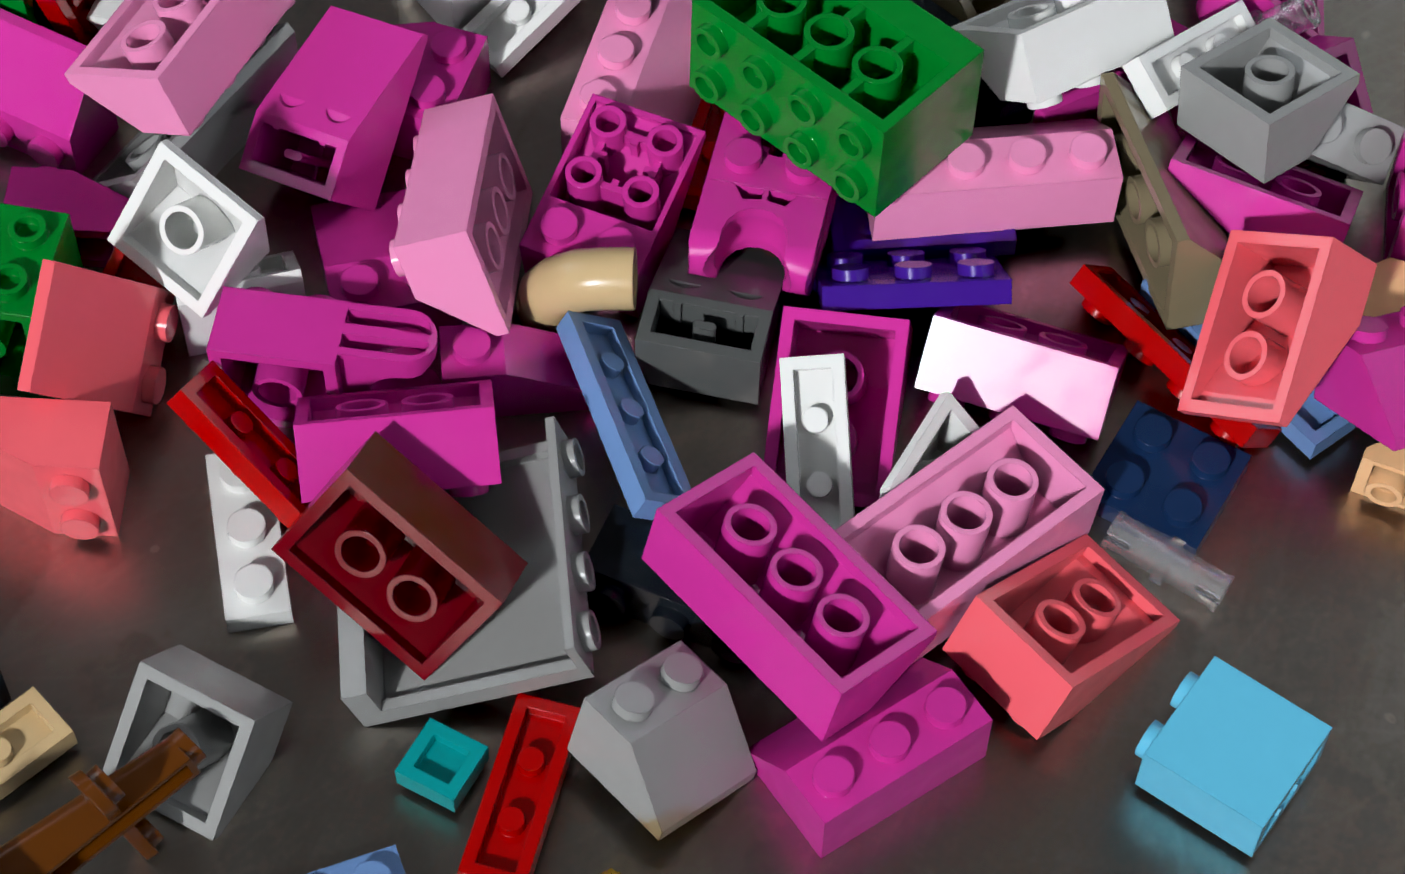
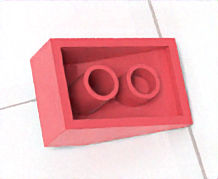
M1231 230L1177 410L1188 415L1287 427L1359 327L1377 264L1335 237Z
M43 259L17 390L55 399L111 402L115 411L151 417L153 404L158 405L160 403L166 386V370L164 367H161L165 342L172 341L178 324V307L173 305L174 295L155 286Z
M0 396V505L52 533L65 534L74 539L88 540L97 536L118 537L130 469L112 403Z
M1084 534L976 595L942 650L962 668L963 672L970 679L981 686L1006 710L1018 725L1023 727L1036 740H1039L1077 715L1172 632L1180 622V619L1090 536Z

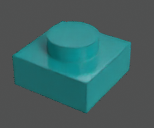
M429 718L396 768V783L456 812L490 759L489 748Z

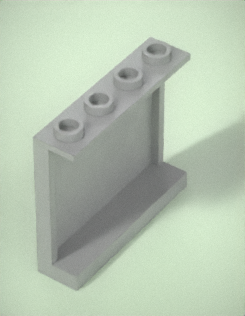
M554 416L545 418L547 441L499 452L502 484L489 485V491L478 496H451L528 564L504 603L425 681L337 606L341 700L364 727L595 677L592 651L601 648V636L596 616L592 610H588L587 592L595 590L596 582L590 556L586 551H583L582 534L590 532V518L583 496L578 494L577 477L585 475V463L578 440L576 438L568 439Z

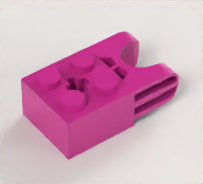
M725 112L688 241V274L716 278L722 263L733 252L747 247L761 248L770 251L778 257L784 267L785 275L782 291L810 296L838 194L833 187L809 170L801 169L794 165L785 153L761 136L749 133L737 119Z
M223 286L206 349L209 363L213 360L277 427L293 429L298 397L442 384L436 372L429 368L438 350L437 329L430 317L422 312L336 300L322 294L301 296L276 293L262 287L243 289Z

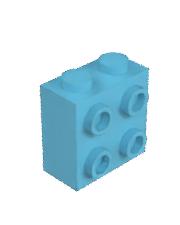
M1214 656L1200 676L1190 671L1180 683L1170 702V706L1176 710L1164 725L1154 720L1142 736L1134 753L1142 759L1135 784L1252 858L1320 759L1333 727Z

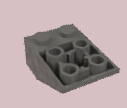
M676 228L650 285L635 338V357L646 383L758 405L786 294L785 291H782L785 275L784 267L779 258L770 251L747 247L736 250L729 255L722 263L716 278L688 274V241L691 230Z

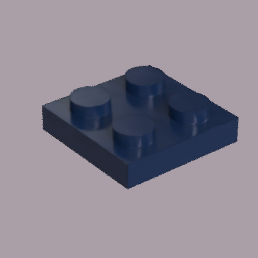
M1137 400L1091 475L1105 489L1096 515L1193 563L1246 473L1252 455Z

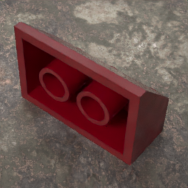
M376 431L336 472L271 548L273 552L424 681L504 603L528 564Z

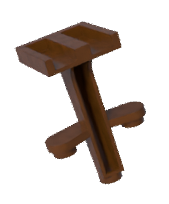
M177 727L167 738L109 776L96 764L86 774L78 770L69 776L68 779L81 794L1 845L0 874H75L121 836L148 861L159 854L155 847L164 837L145 817L200 774L201 771L198 769V766L207 756Z

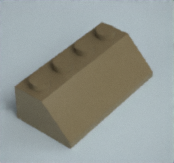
M1114 72L1103 73L1100 80L1097 121L1112 128L1124 177L1115 213L1142 277L1147 280L1149 293L1165 329L1172 330L1203 324L1228 242L1229 233L1167 170L1171 158L1186 136L1183 130H1176L1168 111L1151 120L1141 100L1134 92L1132 84Z

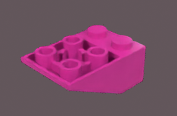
M331 5L256 109L239 169L329 201L375 211L428 35Z
M593 93L519 244L525 274L543 259L573 249L636 247L638 261L635 311L619 312L639 319L650 285L674 234L706 137V131Z

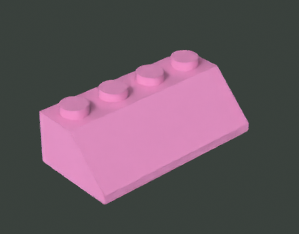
M124 0L64 75L71 85L143 133L191 136L201 126L207 113L224 91L234 83L237 74L254 52L265 43L268 34L284 13L295 4L296 0Z
M607 0L560 117L562 155L593 93L688 126L692 125L701 101L700 96L689 86L692 0Z
M491 93L424 109L419 135L413 138L414 157L411 168L407 169L405 173L407 188L404 201L397 208L399 223L395 239L390 240L389 253L394 271L399 277H406L416 300L491 334L500 336L510 332L522 260L519 244L527 229L533 191L495 96Z
M1093 118L975 127L971 137L879 215L874 217L867 212L872 241L1113 222L1124 177L1112 128Z
M1012 405L838 527L835 531L937 630L934 640L913 662L915 663L950 637L976 595L1082 535H1088L1105 489Z

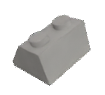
M1270 17L1181 66L1177 125L1265 184L1310 157L1359 84L1360 73Z
M681 640L585 697L567 750L658 841L753 780L757 771L727 684Z
M181 644L139 662L102 771L109 776L167 738L177 727L180 728L205 753L207 758L198 766L201 773L158 806L155 811L213 841L220 837L272 762L293 702Z

